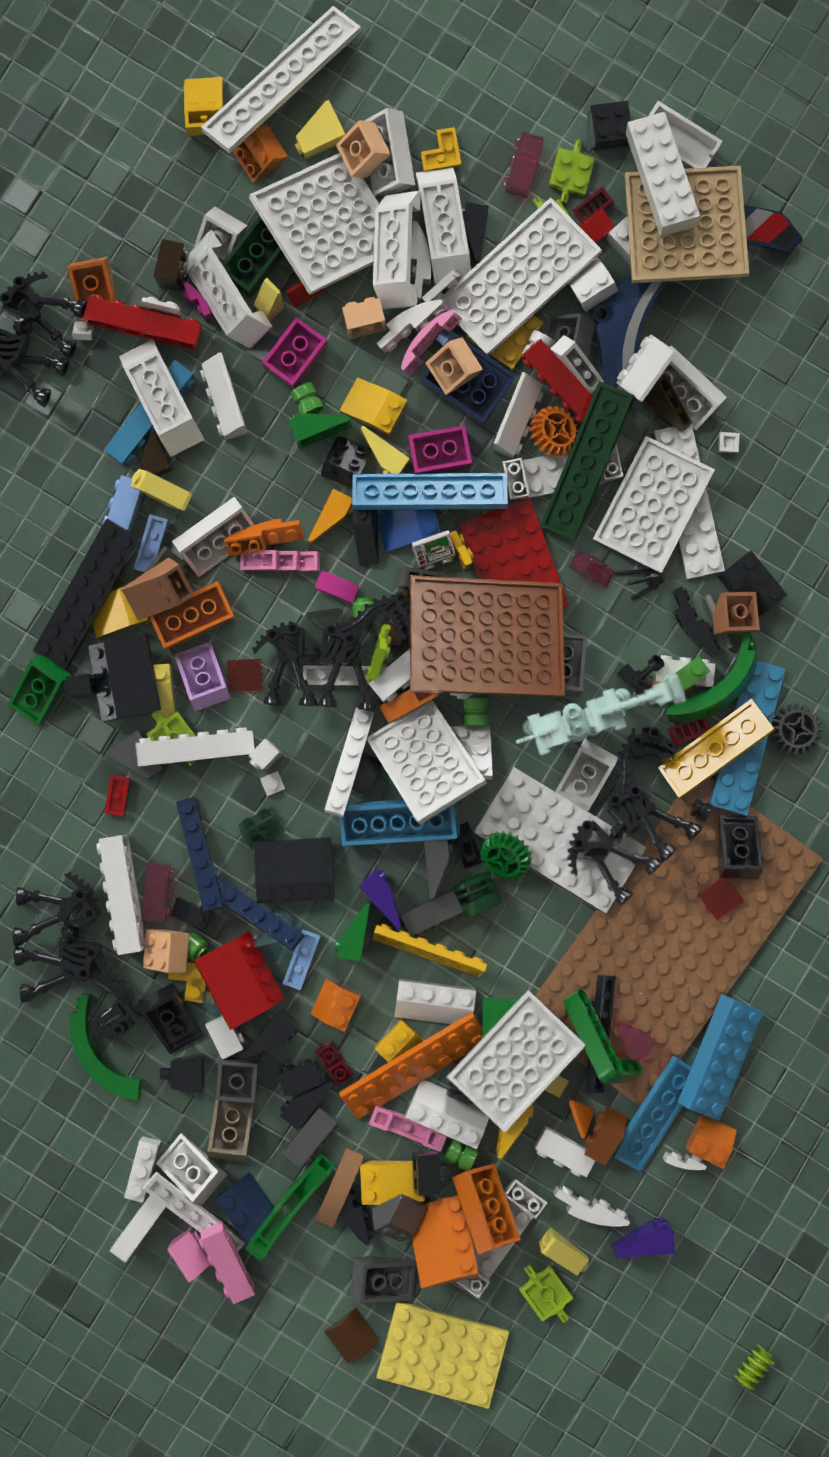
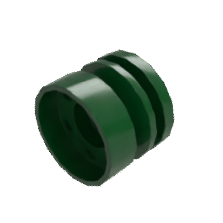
M490 871L475 873L462 879L457 885L452 887L454 892L462 889L464 891L456 896L457 899L466 897L468 900L461 905L465 917L481 913L503 901L498 890H488V887L495 883L494 880L484 881V879L491 876Z

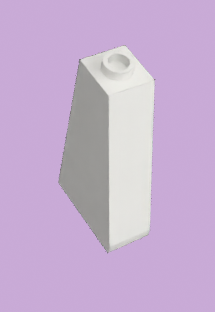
M150 1195L115 1241L110 1252L123 1262H126L166 1206Z

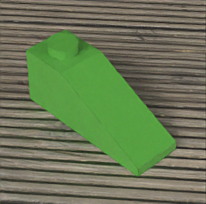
M698 656L675 673H677L682 690L684 691L711 671L700 656Z

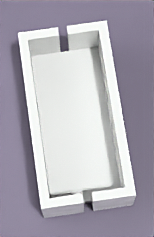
M657 101L649 116L665 112L684 169L707 168L723 141L660 101Z

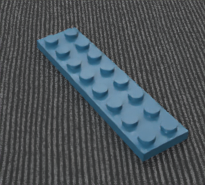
M507 473L353 474L352 509H508Z
M758 661L749 684L737 697L734 711L752 699L770 724H772L786 669ZM768 736L717 772L710 799L712 807L748 816Z

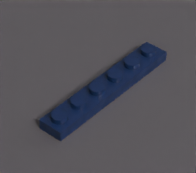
M191 797L177 801L176 805L203 911L206 913L223 908L196 798Z
M216 876L224 906L292 952L305 937L302 932Z

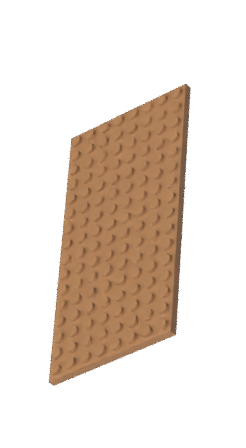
M712 778L706 780L682 799L677 796L666 811L667 814L675 818L678 816L683 821L693 822L694 824L698 823L703 827L701 832L689 841L685 835L684 828L679 827L676 829L673 824L661 819L654 830L663 839L662 843L675 846L677 848L676 852L650 876L647 874L642 863L635 865L623 885L624 889H629L634 893L632 897L621 907L617 904L615 898L607 913L597 908L534 995L579 1038L564 1006V998L576 990L582 989L589 997L594 1008L597 976H616L609 1041L617 1058H635L641 1064L643 1072L627 1083L610 1085L639 1106L647 1097L672 1056L678 1059L682 1058L714 1013L721 994L727 995L823 860L818 854L750 806L748 816L758 817L763 871L758 879L719 878V816L743 815L715 807L711 808L705 821L700 820L698 816L693 817L690 815L691 808L697 798L702 799L704 803H710L715 780ZM648 836L643 843L646 849L641 856H652L653 858L660 859V853L657 851L658 848L652 846L650 843L651 839ZM583 1048L574 1059L588 1068L589 1057L585 1048Z

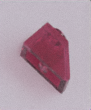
M578 550L569 566L579 575L607 588L615 572L594 555Z

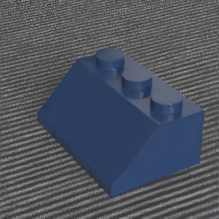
M250 1172L220 1192L215 1199L247 1245L255 1231L274 1208Z

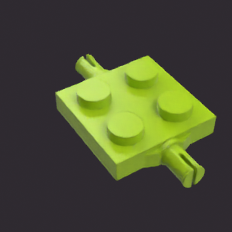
M575 140L573 150L560 147L557 150L548 186L557 188L562 192L560 201L564 205H567L569 194L585 196L595 158L581 153L583 141L579 143V140Z
M384 624L381 628L372 655L371 665L368 667L366 680L370 682L372 680L376 681L378 674L383 673L384 660L389 655L391 637L388 635L391 627L387 624Z
M158 711L151 713L157 722L156 726L146 733L151 738V741H159L161 736H170L171 739H177L180 734H190V737H196L178 711L166 718H163ZM186 761L189 766H192L191 761Z
M530 1264L527 1267L525 1266L523 1270L530 1278L528 1282L519 1288V1291L543 1322L548 1317L556 1314L562 1323L568 1321L569 1317L563 1311V1308L574 1298L553 1268L549 1265L541 1272L536 1273Z

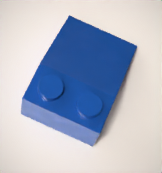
M434 509L390 510L377 515L386 553L412 546L413 542L441 533Z

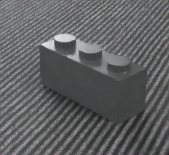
M451 890L402 913L401 917L410 936L415 935V937H419L425 934V930L430 927L436 929L444 925L443 921L447 919L453 921L461 917L460 913L463 910L454 891Z
M319 1105L285 1147L282 1154L299 1168L303 1164L307 1166L313 1159L311 1154L316 1149L319 1151L325 1144L324 1138L328 1134L331 1136L338 1128L336 1125L338 1119Z

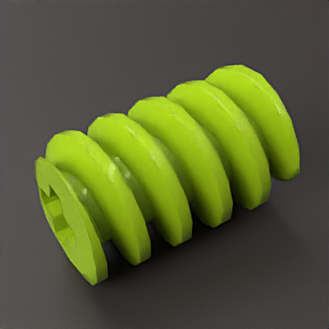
M757 1344L759 1352L752 1350L755 1357L747 1356L750 1363L742 1362L745 1369L737 1368L740 1375L733 1374L739 1382L750 1390L755 1389L753 1383H760L758 1377H765L762 1370L770 1371L767 1364L771 1366L775 1364L772 1359L773 1356L759 1344Z

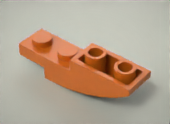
M282 518L240 530L225 538L224 542L229 556L265 551L267 545L304 540V532L300 520L283 522Z
M410 689L397 695L390 702L383 703L379 708L389 723L441 693L410 692Z

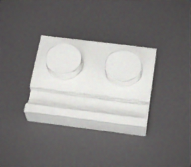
M455 269L449 272L422 299L425 302L439 300L444 295L442 291L446 287L451 289L458 282L456 278L460 274Z

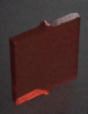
M261 659L227 660L226 678H228V692L262 690L261 676H263V673L261 672Z
M719 878L698 894L705 904V909L709 910L716 920H719L744 901L737 892V887L733 886L728 878Z

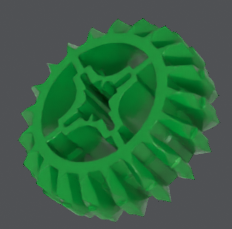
M505 831L501 833L496 832L488 836L483 842L480 851L482 854L481 860L484 861L483 866H488V871L494 872V876L499 875L501 879L506 877L508 881L512 878L516 880L522 877L530 868L532 852L528 851L529 846L524 845V840L518 839V835L514 837L511 832L508 834Z

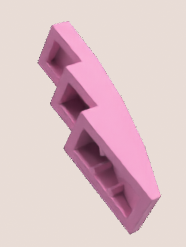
M265 550L240 554V570L279 572L320 571V552Z

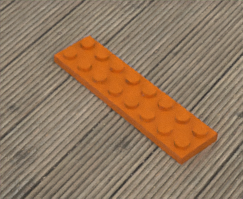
M470 1012L339 1092L340 1097L357 1120L374 1111L375 1106L384 1105L453 1063V1061L469 1053L482 1040V1026L473 1012Z

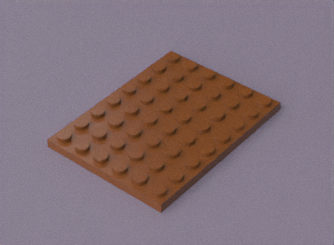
M410 576V692L540 697L565 696L562 583Z

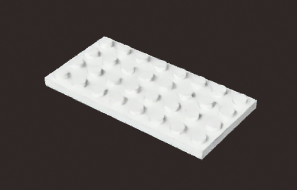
M549 198L440 299L447 306L445 312L453 310L462 317L457 325L484 354L489 356L602 253V249L552 198Z
M514 767L474 833L485 840L491 834L501 833L502 831H505L506 834L511 832L514 837L518 835V839L524 840V845H528V851L532 852L531 868L607 913L616 898L614 896L615 893L607 888L609 885L598 865L587 859H577L578 875L575 876L571 874L573 869L568 866L571 861L567 860V857L571 856V853L567 851L569 848H572L569 844L570 840H574L572 834L579 832L577 827L582 826L584 821L589 820L592 822L594 820L608 835L611 833L610 829L612 826ZM593 831L592 837L588 841L601 842L603 840ZM625 834L622 835V842L617 844L616 841L613 844L632 854L639 853V856L646 849L645 846L634 839L627 838ZM611 852L607 855L604 862L614 880L619 882V887L621 888L635 865L631 861Z

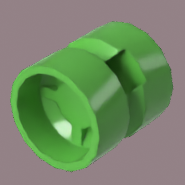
M312 382L300 385L290 393L294 402L299 404L298 411L302 415L305 413L316 414L324 408L321 399L315 397L317 391Z
M488 698L463 699L464 710L467 711L464 715V726H488L489 717L485 713L488 710Z
M452 1139L444 1154L443 1161L451 1165L457 1164V1168L464 1172L469 1171L475 1161L478 1149L468 1145L465 1147L464 1143Z

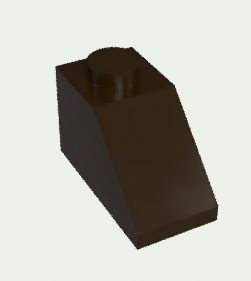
M155 432L151 433L141 458L143 462L141 469L159 477L172 471V468Z

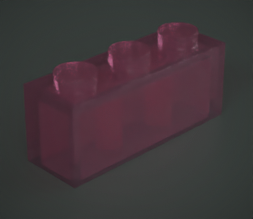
M522 132L521 138L517 137L514 149H517L516 155L511 156L509 167H512L510 174L506 173L503 185H506L505 192L524 198L528 197L542 150L543 137Z
M146 863L141 921L164 923L167 921V918L170 919L171 907H168L169 899H172L173 888H170V880L174 879L175 872L172 864Z

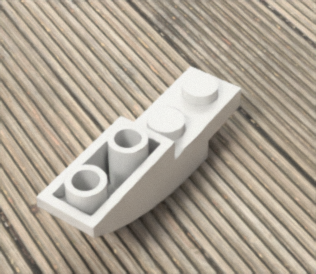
M413 221L411 264H413L412 277H415V284L412 285L418 287L417 302L421 303L423 284L430 285L431 261L423 231L418 222Z
M439 299L409 308L386 324L390 331L377 342V345L385 353L392 351L402 338L404 339L411 334L413 328L419 333L430 321L443 314L447 306Z
M557 1185L553 1191L555 1197L568 1204L567 1212L581 1220L604 1226H628L630 1223L624 1211L618 1208L617 1210L610 1207L611 1204L603 1199L597 1200L594 1198L590 1205L588 1199L581 1195L578 1198L566 1186L561 1188Z

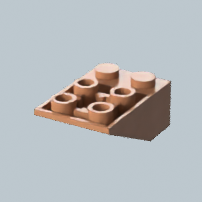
M169 557L121 589L138 620L179 606L195 595L180 565Z

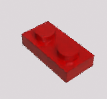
M110 775L104 813L125 816L131 778Z

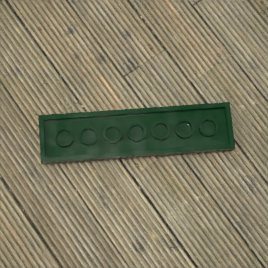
M600 381L598 382L541 522V527L576 541L635 395Z

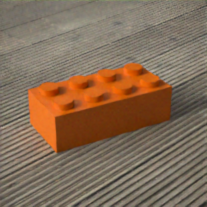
M218 581L193 592L195 595L179 606L149 616L164 649H171L236 619L225 592Z
M495 1163L452 1177L478 1255L521 1240Z

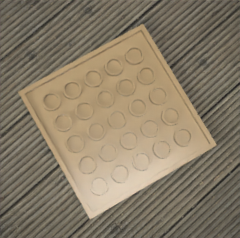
M741 166L684 169L700 214L697 227L662 237L659 235L639 172H625L632 283L749 276Z

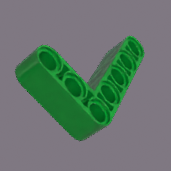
M578 989L564 998V1006L580 1040L586 1045L584 1048L601 1082L604 1084L627 1083L642 1074V1066L635 1058H617L585 991Z

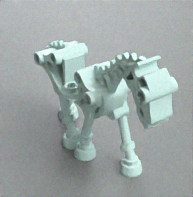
M677 673L666 676V681L653 685L654 688L645 691L646 695L643 694L631 698V693L625 688L617 690L612 688L604 691V696L587 701L588 708L583 710L579 705L573 703L564 707L563 716H561L560 711L540 717L539 713L528 716V719L522 725V730L527 737L518 739L516 742L518 744L534 738L540 755L552 752L550 747L568 741L577 743L586 739L587 736L595 737L601 730L613 726L615 730L627 727L624 719L625 709L634 708L649 702V705L659 702L660 705L673 700L674 704L686 701Z

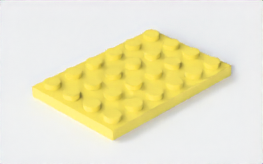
M396 1301L376 1378L489 1409L509 1331L406 1302Z

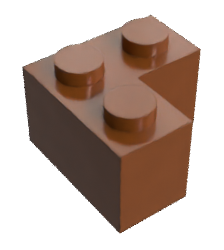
M607 1105L603 1112L600 1110L595 1118L597 1123L593 1128L594 1133L592 1136L588 1135L584 1142V1146H586L584 1155L605 1166L624 1138L627 1116Z

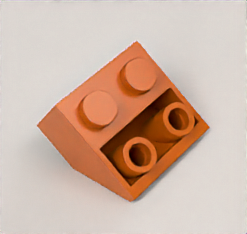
M268 125L259 126L232 151L252 183L257 182L276 170L288 157Z

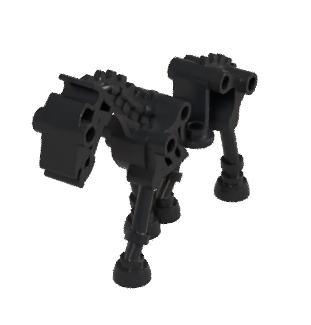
M44 271L41 274L34 272L33 276L28 273L25 279L23 276L15 277L13 286H8V291L0 295V301L3 304L2 309L7 314L17 317L13 324L16 334L0 328V370L14 376L42 407L47 406L51 397V389H37L35 387L36 383L33 380L29 381L16 367L22 365V363L44 364V367L52 366V369H55V372L63 377L68 370L69 359L75 353L77 341H64L61 331H57L42 318L40 309L42 305L62 306V309L68 310L70 308V311L76 317L82 319L87 305L86 300L71 301L67 297L64 299L40 297L34 292L30 284L40 279L48 278ZM23 299L28 308V315L17 311L19 303ZM33 322H37L51 335L50 338L56 342L59 350L63 352L66 358L53 359L49 355L45 357L25 356L31 339L29 334L32 333L33 326L31 324Z
M402 592L392 594L390 598L383 595L382 600L374 598L371 605L365 604V610L363 612L358 610V616L356 618L351 616L350 622L344 620L343 625L339 622L336 623V626L328 625L326 629H323L321 652L317 647H306L305 651L306 630L292 621H289L286 626L282 622L279 628L274 625L273 629L266 630V635H260L261 640H256L257 646L252 647V650H254L253 654H256L264 644L269 642L277 649L279 662L272 682L268 685L270 692L267 693L263 704L282 706V700L279 697V693H277V689L280 690L279 682L286 663L291 662L297 681L296 687L303 692L299 705L337 708L336 699L332 695V691H335L334 684L341 666L352 663L360 687L358 691L364 696L358 710L377 711V704L374 702V698L369 691V684H366L361 667V658L358 655L361 648L359 638L363 630L374 618L384 614L390 620L399 637L407 641V635L402 633L404 626L400 625L402 622L396 614L399 612L406 628L409 629L408 635L410 640V599L408 598L404 602H400V598L404 596ZM299 637L298 653L288 646L285 642L286 638ZM299 658H305V660L310 662L316 660L315 662L319 664L333 666L327 683L323 686L325 691L319 702H317L315 694L308 687L309 683L307 680H304L298 661Z
M633 727L632 733L627 737L628 743H623V751L618 752V756L621 759L616 762V765L620 767L616 774L620 776V779H617L616 783L619 787H614L616 794L611 793L609 806L607 807V813L618 823L610 829V835L594 820L592 822L586 820L582 823V826L577 827L579 832L572 834L574 840L569 841L572 848H569L567 851L571 853L567 860L571 861L568 864L573 869L571 874L578 875L577 859H587L598 865L609 885L607 888L615 893L616 902L620 907L634 893L629 889L620 888L619 882L614 880L604 862L607 855L612 852L631 861L634 865L642 863L647 874L650 876L677 850L671 844L662 843L663 839L657 835L648 815L656 816L673 824L676 829L679 827L684 828L685 835L689 841L694 839L703 829L698 823L694 824L693 822L683 821L681 817L677 816L675 818L656 809V805L649 801L646 793L634 782V759L647 757L666 763L675 757L676 749L673 747L674 742L663 736L657 727H642L640 735L635 734V727ZM644 825L651 839L650 843L653 847L656 846L658 848L657 851L660 853V859L653 858L652 856H639V853L632 854L613 844L616 841L617 844L622 842V835L625 831L628 838ZM594 831L603 841L588 840L592 837Z
M71 872L65 873L64 876L79 888L72 892L71 897L66 898L40 893V890L31 892L25 888L17 887V906H23L27 902H31V900L33 902L43 901L60 905V911L53 917L39 923H32L28 931L23 928L14 927L15 966L23 965L25 962H29V960L32 962L41 961L59 966L64 973L49 981L39 982L37 987L21 984V1002H29L31 999H35L41 992L44 994L48 992V989L66 981H86L92 979L106 986L116 996L117 1001L114 1002L111 1008L96 1018L91 1027H97L100 1025V1022L105 1023L118 1014L119 1017L107 1023L104 1027L93 1029L91 1034L96 1035L102 1032L98 1038H103L110 1035L121 1036L135 1025L131 1015L135 1016L136 1019L141 1017L138 1007L133 1003L136 997H131L130 995L132 989L125 987V980H118V974H111L112 968H106L107 961H102L105 955L102 954L103 949L100 945H97V941L74 943L75 938L79 937V929L74 924L96 922V917H99L101 914V906L96 905L99 898L93 897L95 891L90 888V884L85 885V880L83 878L79 880L77 874L72 876ZM81 903L84 909L83 915L86 919L68 920L72 912ZM61 921L65 925L61 928V934L64 938H60L59 958L39 953V950L29 952V950L17 947L23 945L24 942H28L35 934L41 933V930Z

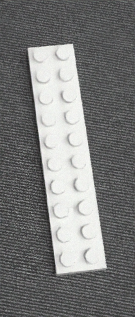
M332 6L201 127L202 132L230 154L361 32V27Z

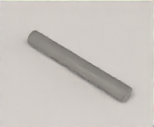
M709 594L703 598L713 617L716 606ZM729 634L721 635L727 649L734 646Z

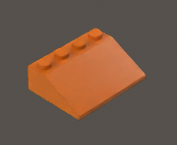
M459 1196L447 1197L425 1204L427 1209L415 1233L411 1235L421 1289L478 1278L479 1274L470 1229Z

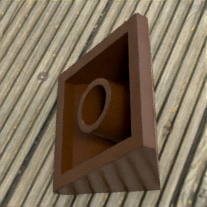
M356 1308L324 1331L347 1363L363 1358L378 1341L377 1336Z

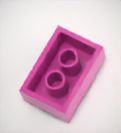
M296 317L263 360L262 365L264 369L294 390L327 348V339Z
M465 425L408 435L414 474H436L472 466Z

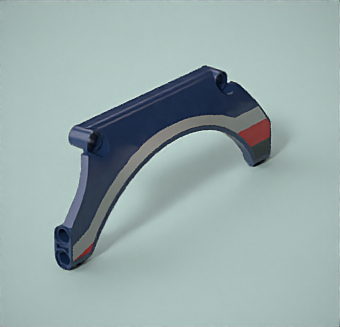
M744 205L747 246L765 247L789 255L803 241L800 233L782 212ZM630 271L616 284L618 292L589 310V317L594 319L595 323H598L595 326L599 347L603 383L626 391L617 384V377L623 369H627L632 355L638 353L640 336L647 314L656 297L668 281L632 283ZM598 309L602 311L601 319L596 316Z

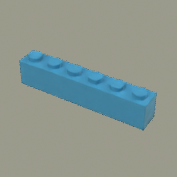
M174 360L169 366L168 371L182 396L186 389L190 390L194 385L195 376L187 368ZM142 403L139 404L104 449L124 467L127 464L130 465L135 460V454L139 449L142 450L146 446L150 434L156 433Z

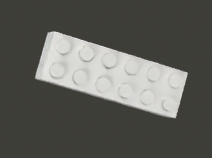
M665 112L628 122L626 136L660 237L697 227L700 214Z
M128 834L99 839L97 852L102 857L100 870L105 875L103 889L105 893H108L109 901H106L108 913L111 912L112 920L109 921L111 932L114 931L115 939H113V949L117 951L118 955L142 951L145 949V933Z

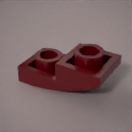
M331 1040L315 1050L316 1055L326 1067V1071L337 1086L353 1075Z

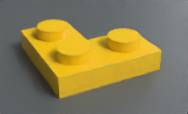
M455 127L436 130L439 149L421 152L423 171L461 167Z
M455 530L450 533L453 547L463 569L467 570L471 568L474 557L470 548L466 549L462 534H457Z
M187 961L186 972L168 973V979L187 981L184 1001L204 1003L206 984L194 962Z

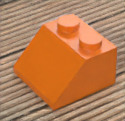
M326 978L310 1014L325 1024L345 1032L361 994Z
M701 1114L685 1148L688 1152L724 1169L732 1152L737 1130L712 1117Z

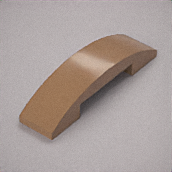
M346 1147L315 1220L333 1228L364 1155Z

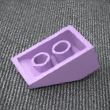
M211 642L174 654L194 711L231 699Z

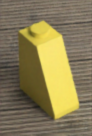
M329 100L324 102L296 135V150L299 155H303L305 160L336 146L345 136V132Z
M138 469L133 475L130 485L132 488L156 501L185 511L192 496V493L141 469Z
M550 1227L539 1241L541 1252L575 1275L578 1276L580 1272L583 1273L589 1265L588 1256Z

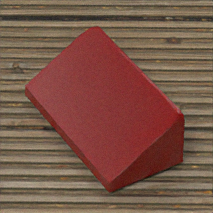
M601 209L579 225V227L596 243L614 228V225L604 209Z
M302 282L286 290L291 304L296 308L326 290V287L309 295Z

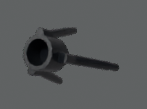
M651 568L614 572L615 575L645 574V578L627 583L628 585L646 582L647 585H650L631 596L632 600L653 589H657L658 585L664 582L662 573Z

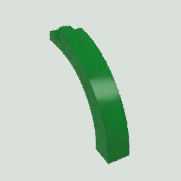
M743 632L738 659L730 673L719 684L703 693L685 697L686 701L674 704L673 700L668 702L666 715L669 722H690L711 716L731 704L744 691L753 677L758 662L755 651L756 641L753 640L751 633Z
M81 994L76 1001V1009L78 1011L70 1013L69 1023L72 1045L80 1064L95 1082L109 1092L127 1099L138 1100L141 1095L143 1078L130 1076L116 1070L100 1056L93 1044L89 1030L91 994Z
M320 1153L270 1211L249 1240L250 1242L245 1249L261 1261L289 1221L330 1175L335 1165Z

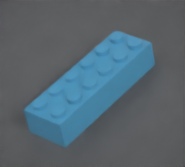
M404 799L347 803L343 818L339 817L342 846L457 839L460 835L457 802L420 825Z
M721 994L678 1103L692 1111L718 1120L721 1119L764 1013L763 1011Z

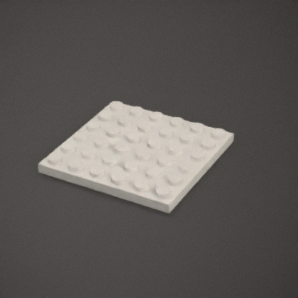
M340 153L250 194V201L309 295L374 264L375 209L379 203L363 178L351 176Z

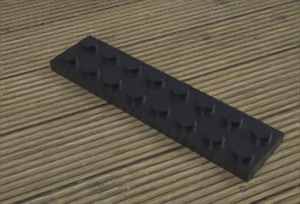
M106 518L33 649L38 655L43 654L64 670L68 669L141 539L140 537Z

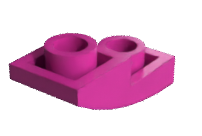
M188 282L183 283L185 290L182 292L186 302L190 301L192 306L196 305L200 317L204 315L206 321L213 319L210 309L200 293Z
M321 571L314 589L330 597L334 596L348 604L353 603L359 588L358 585L325 571Z

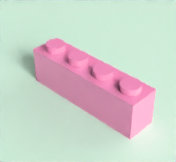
M223 1221L201 1230L200 1246L203 1251H207L208 1262L211 1267H215L217 1280L219 1283H223V1290L227 1299L230 1298L232 1303L235 1304L255 1295V1285Z

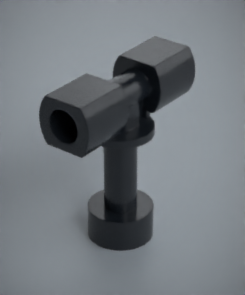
M653 655L648 660V666L642 671H635L627 663L617 674L626 683L630 681L637 688L634 692L638 696L646 695L645 691L652 689L646 683L648 681L647 676L653 671H660L665 664L660 656Z

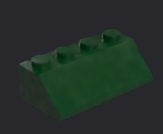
M259 215L222 265L234 285L252 298L284 256V253Z

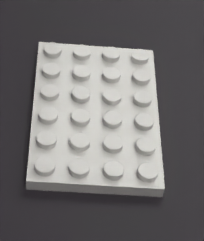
M646 436L593 540L662 573L715 469Z
M432 699L367 737L368 743L419 825L487 784Z
M527 990L453 1069L447 1078L495 1124L506 1132L586 1045Z

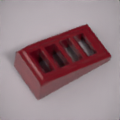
M602 186L573 209L572 212L582 224L599 210L604 209L605 211L614 204V201ZM600 195L605 199V204L598 198ZM593 200H596L599 204V209L592 203ZM588 204L593 209L594 213L591 214L589 210L586 208ZM581 209L587 214L588 217L586 219L580 213Z
M707 718L700 719L704 728L702 731L697 720L681 722L667 728L674 746L701 736L711 729ZM689 723H693L697 733H693ZM684 725H685V727H686V729H687V731H688V734H689V736H687V737H686V735H685V733H684V730H683V728H682V726H684ZM677 728L682 737V739L680 740L678 739L677 734L675 732V729Z

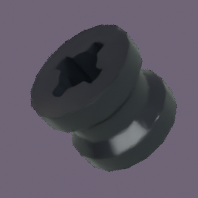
M697 798L691 808L690 815L693 817L698 816L700 820L705 821L711 811L712 804L704 803L702 799Z

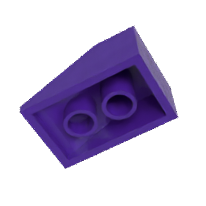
M376 869L359 887L394 926L400 929L401 921L391 886L388 882L389 876L383 870L379 872Z
M654 1218L653 1221H648L611 1244L616 1258L675 1253L673 1228L668 1220L664 1218Z

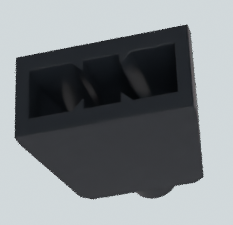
M204 1053L172 1059L171 1068H160V1080H171V1089L203 1093Z

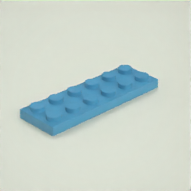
M672 1056L625 1129L624 1138L612 1154L614 1158L639 1172L642 1171L683 1105L678 1103V1100L692 1068L690 1065Z

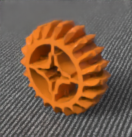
M549 406L541 409L534 415L530 423L532 427L529 432L533 434L530 439L536 441L534 446L538 445L540 447L539 452L545 451V456L550 454L552 458L556 456L562 457L570 453L578 434L576 429L579 425L574 424L575 418L571 419L570 412L565 413L564 408L559 410L558 406L553 408Z

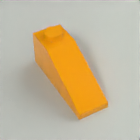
M335 489L332 490L308 538L310 544L315 543L335 528L348 515H352L351 497Z

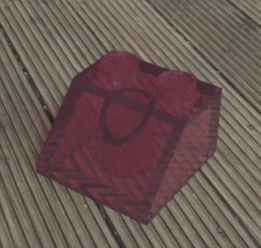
M615 1018L616 1030L629 1058L638 1062L641 1059L647 1061L656 1039L651 1034Z

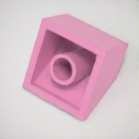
M193 1227L174 1238L167 1249L188 1282H191L210 1266L207 1259L208 1253L206 1250H202L199 1243L201 1234L199 1231H195Z

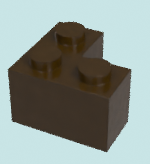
M166 239L161 240L154 271V278L159 287L182 291L183 283L187 282V275H185L183 265L184 262H187L189 251H187L184 243Z

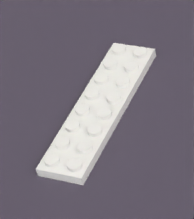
M692 423L683 432L679 431L676 427L664 428L653 432L656 441L700 462ZM706 489L678 541L686 580L725 571Z

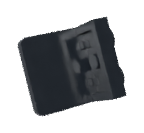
M337 436L324 460L321 476L352 488L353 474L362 473L371 455V449L342 436Z

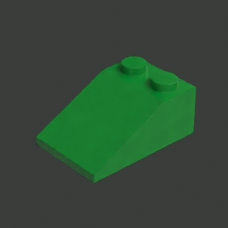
M297 413L288 420L299 449L352 428L349 416L311 413L302 415V413Z
M40 654L30 660L7 705L39 726L64 692L66 677L72 675L43 654Z
M366 901L341 938L337 939L334 951L338 953L337 958L361 961L371 901Z

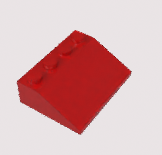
M250 931L239 935L194 960L229 1030L285 1000Z

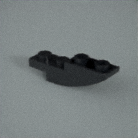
M682 586L674 589L672 593L679 608L674 610L673 614L680 627L689 639L705 653L712 657L718 655L720 647L717 640H713L711 636L712 628L709 622H705L704 619L696 620L698 616L695 608L691 607L688 602L690 597L686 589L683 590Z
M350 1188L341 1209V1214L356 1237L368 1246L370 1245V1239L373 1238L371 1226L367 1227L366 1219H369L367 1207L363 1208L362 1202L354 1204V1202H357L356 1192Z

